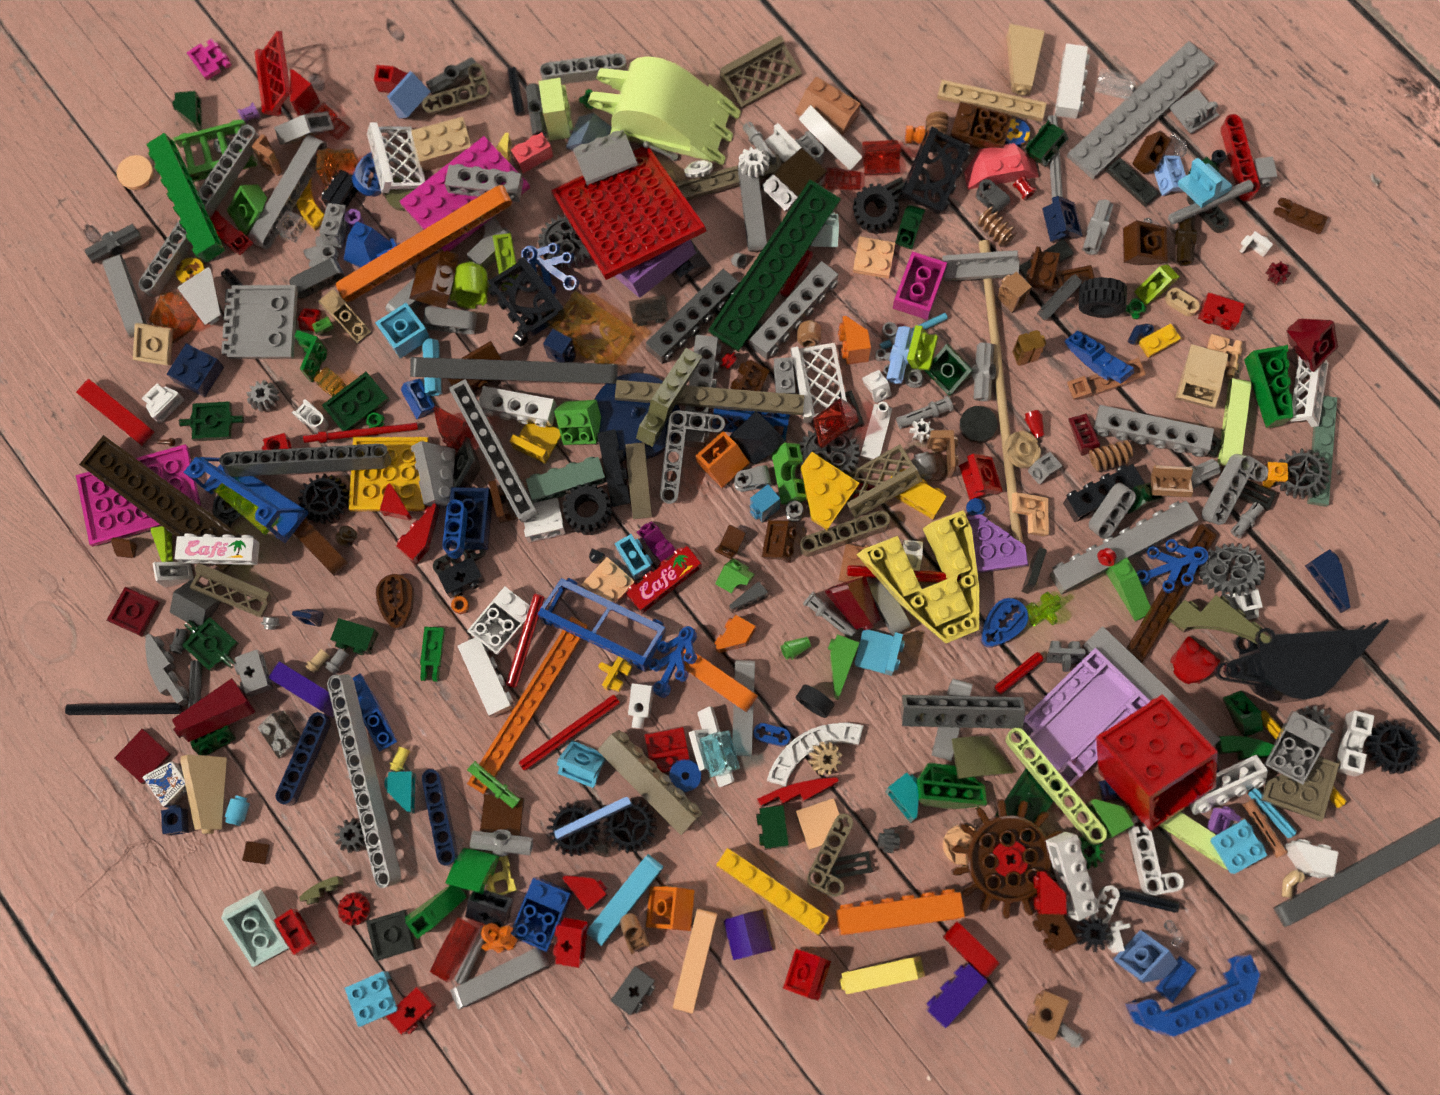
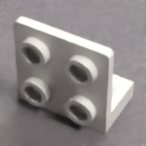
M557 498L533 503L539 514L524 522V533L528 543L566 534Z

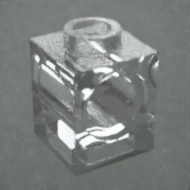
M286 210L276 225V229L282 239L286 241L291 240L296 243L307 224L301 216Z

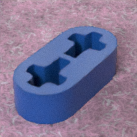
M760 723L754 728V737L759 742L784 747L790 741V733L787 729L765 723ZM765 728V732L771 733V736L764 735L761 738L757 730ZM783 732L787 740H783L781 743L779 738L773 737V734L780 735Z

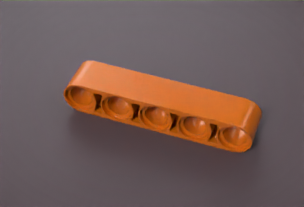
M695 651L694 653L697 655L695 663L689 664L684 661L686 671L745 712H748L758 697L757 694Z

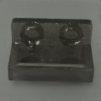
M665 294L629 301L633 324L637 323V327L648 325L647 321L655 320V323L665 322L666 318L669 317Z
M285 711L270 714L258 726L259 731L278 759L285 757L297 746L301 737L300 732L296 729Z

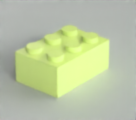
M560 78L539 81L543 115L550 141L570 138V131L573 130L565 85L561 84Z

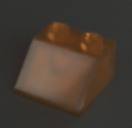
M175 291L159 295L148 320L155 326L173 328V345L194 329L199 316L181 293Z

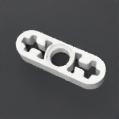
M1109 885L1101 888L1097 896L1098 908H1103L1107 912V916L1102 920V924L1109 923L1119 900V891L1114 886ZM1112 890L1111 894L1114 898L1109 899L1107 902L1111 907L1100 904V901H1106L1107 896L1104 893ZM1096 913L1090 915V916H1094L1095 922H1096V920L1098 919L1097 916H1096Z

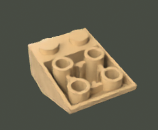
M1191 344L1175 399L1210 409L1215 408L1223 382L1228 354Z

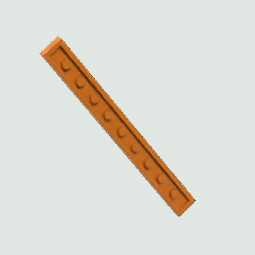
M571 616L569 619L570 622L588 629L586 624ZM562 630L479 765L494 778L499 773L581 638ZM473 775L467 785L482 794H485L489 789Z

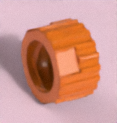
M463 596L455 597L451 603L452 610L457 614L466 613L469 610L468 600ZM457 602H464L462 609L456 608Z

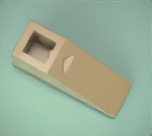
M334 289L318 301L356 343L371 332Z

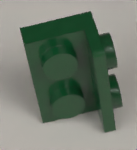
M229 725L190 741V744L198 755L207 756L236 740V736L230 730Z

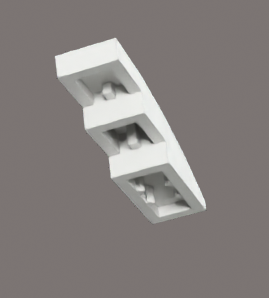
M811 105L799 118L808 130L849 170L863 157Z

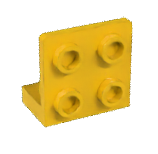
M528 422L523 427L519 436L512 435L509 441L513 449L546 464L561 435L556 427H539L535 423Z

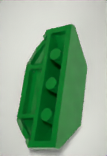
M928 763L917 779L918 797L923 806L948 809L987 806L985 785L978 782L975 777L958 779L956 766Z

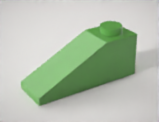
M1125 558L1110 566L1105 572L1136 622L1145 617L1151 607L1137 573L1128 558Z
M838 634L836 639H831L828 650H831L830 664L834 699L836 700L840 697L859 642Z

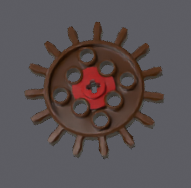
M997 799L999 816L988 819L985 811L978 806L975 810L982 824L975 831L963 823H960L958 826L963 832L971 836L967 847L960 845L950 846V850L966 854V865L952 869V874L960 876L969 873L973 881L961 893L965 898L977 889L985 893V898L979 908L984 913L989 909L992 900L995 899L1003 902L1002 917L1005 919L1010 917L1011 902L1021 901L1023 910L1028 916L1033 915V910L1029 903V898L1037 894V889H1034V882L1028 880V874L1031 871H1042L1057 882L1055 873L1051 872L1053 865L1046 840L1063 832L1057 830L1047 836L1044 834L1040 827L1049 816L1045 811L1040 813L1034 822L1025 819L1028 809V802L1021 800L1018 813L1015 816L1007 815L1004 800ZM1025 830H1030L1031 838L1028 841L1022 839V833ZM1010 833L1011 841L1004 844L1002 842L1003 834ZM988 835L992 841L989 846L985 847L982 845V838ZM1032 850L1034 852V859L1026 861V852ZM1010 855L1013 859L1012 862L1008 861L1005 857ZM988 856H993L995 860L991 867H986L985 859ZM1009 875H1017L1018 879L1015 884L1008 883ZM995 876L998 880L997 885L989 887L988 879Z

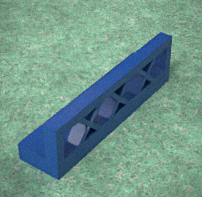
M714 408L713 415L725 417L729 423L724 426L722 431L733 433L738 428L734 422L737 420H744L745 422L755 411ZM758 412L771 426L784 427L783 435L781 436L786 441L790 414ZM714 418L712 428L717 429L720 425H717V418Z

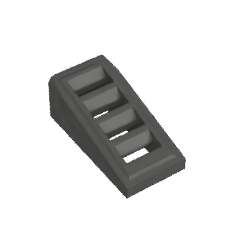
M757 582L729 605V610L731 613L767 598L769 593L760 582Z

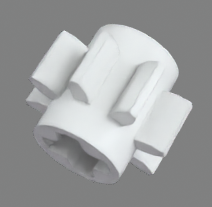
M923 418L918 423L913 421L912 425L914 428H910L909 433H914L912 440H920V443L925 439L928 440L930 431L934 430L929 427L931 422H925Z

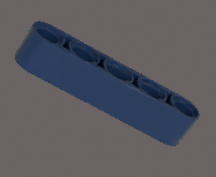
M320 712L313 713L309 717L276 791V800L280 804L293 806L297 803L327 736L331 720ZM323 718V724L317 727V720ZM315 736L314 744L308 745L309 738ZM306 754L307 761L301 764L300 758ZM298 773L299 779L293 783L292 776ZM290 791V799L284 801V794Z
M428 769L422 775V784L436 856L441 865L452 867L458 856L444 780L438 771ZM436 774V782L429 784V776ZM439 793L441 796L440 801L433 803L432 797L434 794ZM439 813H444V820L441 823H437L436 816ZM447 832L448 840L441 843L440 835ZM447 852H451L452 860L446 863L444 855Z

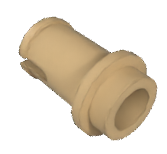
M320 649L310 662L307 661L308 664L305 667L315 674L319 672L318 669L330 656Z

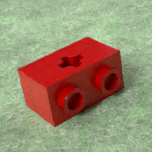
M1208 292L1203 300L1197 319L1202 320L1206 324L1218 325L1224 330H1234L1239 323L1244 303Z
M564 918L560 924H557L555 929L557 943L553 950V955L556 956L555 964L575 968L581 966L585 960L588 922Z
M416 987L396 1005V1012L385 1017L401 1035L406 1033L410 1035L418 1028L417 1023L422 1018L426 1020L434 1013L433 1008L436 1004L421 987ZM409 1009H416L414 1011L415 1016H409L411 1012Z

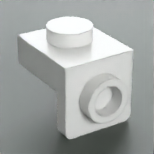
M1255 231L1251 236L1247 235L1241 242L1243 247L1239 252L1243 253L1249 246L1264 257L1273 243L1267 237L1261 236Z
M879 370L862 378L863 383L871 392L875 403L891 396L889 382Z
M1123 920L1112 922L1111 927L1106 928V932L1110 931L1112 935L1106 937L1111 941L1110 944H1107V947L1111 949L1112 953L1125 951L1119 930L1130 928V923L1124 924Z

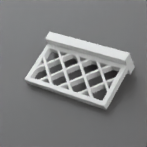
M370 123L367 136L382 193H389L390 189H416L425 182L413 141L411 127H379L377 123ZM381 133H388L392 137L387 140ZM407 133L408 138L405 140L398 134ZM394 138L402 143L400 147L392 143ZM389 146L393 150H395V152L393 154H390L385 150V148ZM404 146L412 150L410 155L402 150ZM398 153L406 158L403 162L395 157ZM391 160L399 165L397 169L389 165ZM411 161L416 167L412 169L406 163ZM403 168L410 174L406 177L399 171ZM396 175L403 181L401 183H394L393 177ZM414 175L420 182L414 183L410 180L411 176Z
M835 343L800 349L792 347L791 357H793V369L798 394L805 395L803 408L804 423H810L811 420L848 414L849 411ZM832 349L833 355L829 360L821 355L824 350ZM804 353L815 355L811 363L804 359ZM818 358L826 362L822 370L813 365ZM829 365L836 369L833 377L824 372ZM810 368L819 373L814 380L807 376ZM821 375L830 380L825 387L817 383ZM832 382L840 388L836 394L828 390ZM814 385L823 390L818 397L810 393ZM825 392L833 397L829 404L820 400ZM837 399L843 403L844 409L835 410L831 405ZM817 402L826 407L823 413H814V407Z

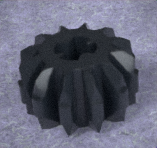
M1094 916L1089 917V922L1085 918L1081 921L1084 926L1077 925L1076 927L1081 930V933H1076L1075 936L1082 937L1078 944L1083 945L1086 943L1084 947L1086 951L1091 947L1093 952H1097L1098 947L1104 950L1105 945L1103 942L1106 944L1111 942L1105 938L1112 935L1110 931L1105 932L1109 925L1106 923L1101 926L1102 918H1098L1095 922ZM1090 930L1097 931L1098 935H1095L1097 938H1090Z

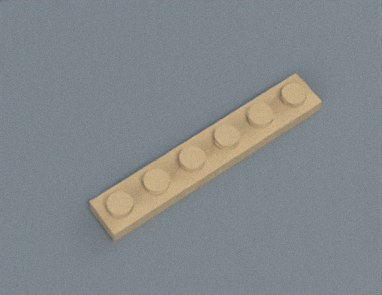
M941 80L937 99L954 103L964 102L1040 122L1043 120L1047 104L1046 102Z

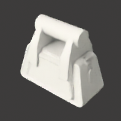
M158 383L141 398L147 403L146 408L151 417L159 424L184 401V398L177 391L168 387L162 388Z

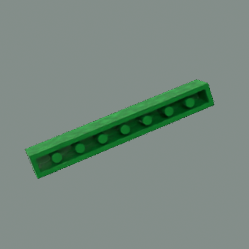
M166 133L159 135L147 143L148 155L155 162L154 168L162 177L160 181L168 190L166 194L174 204L173 209L181 219L179 220L180 225L187 232V240L194 247L192 248L193 253L197 258H202L208 262L223 253L225 249L175 142Z

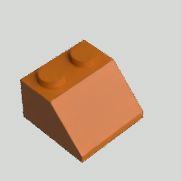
M650 886L646 927L691 931L695 890Z

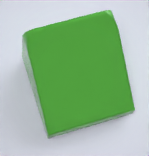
M325 317L312 325L318 336L335 328L329 317Z

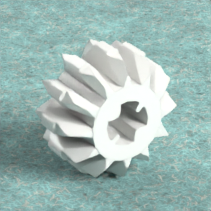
M759 146L757 149L750 147L749 151L744 149L743 154H740L738 167L742 170L743 175L748 174L749 178L754 175L757 179L758 174L764 176L765 171H768L769 157L766 155L765 150L760 151Z

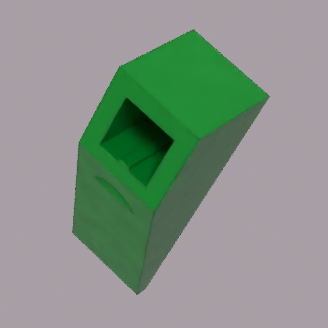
M448 885L405 917V923L418 939L435 927L467 896L461 888Z

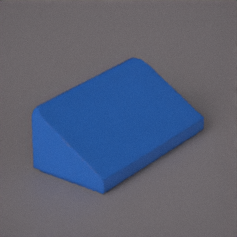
M421 379L404 382L401 392L416 419H420L437 409L431 397L425 394V386Z

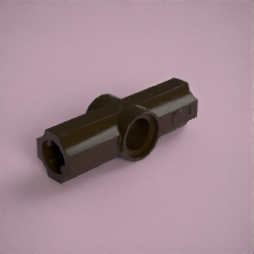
M1195 215L1178 222V228L1175 233V245H1177L1176 263L1180 266L1192 265L1194 262V246L1197 241Z

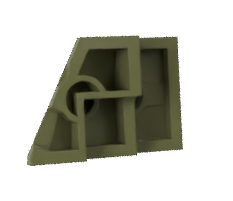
M989 736L951 739L958 779L1013 774L1012 768Z

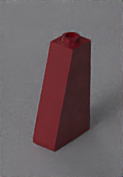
M231 678L173 718L172 722L175 725L173 731L179 738L183 736L187 742H190L252 715L256 711L238 684Z

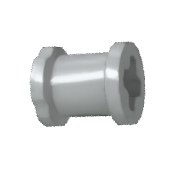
M790 501L786 506V518L791 522H798L802 518L803 506L798 501ZM796 509L798 510L797 513H796V512H794L793 514L791 513V510H793V511L796 510Z

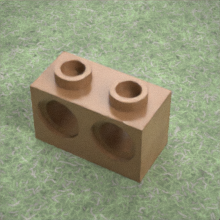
M1017 271L1003 278L997 297L1012 313L1026 302L1032 288Z

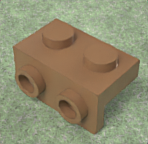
M1155 465L1150 477L1152 495L1192 497L1191 477L1193 468Z

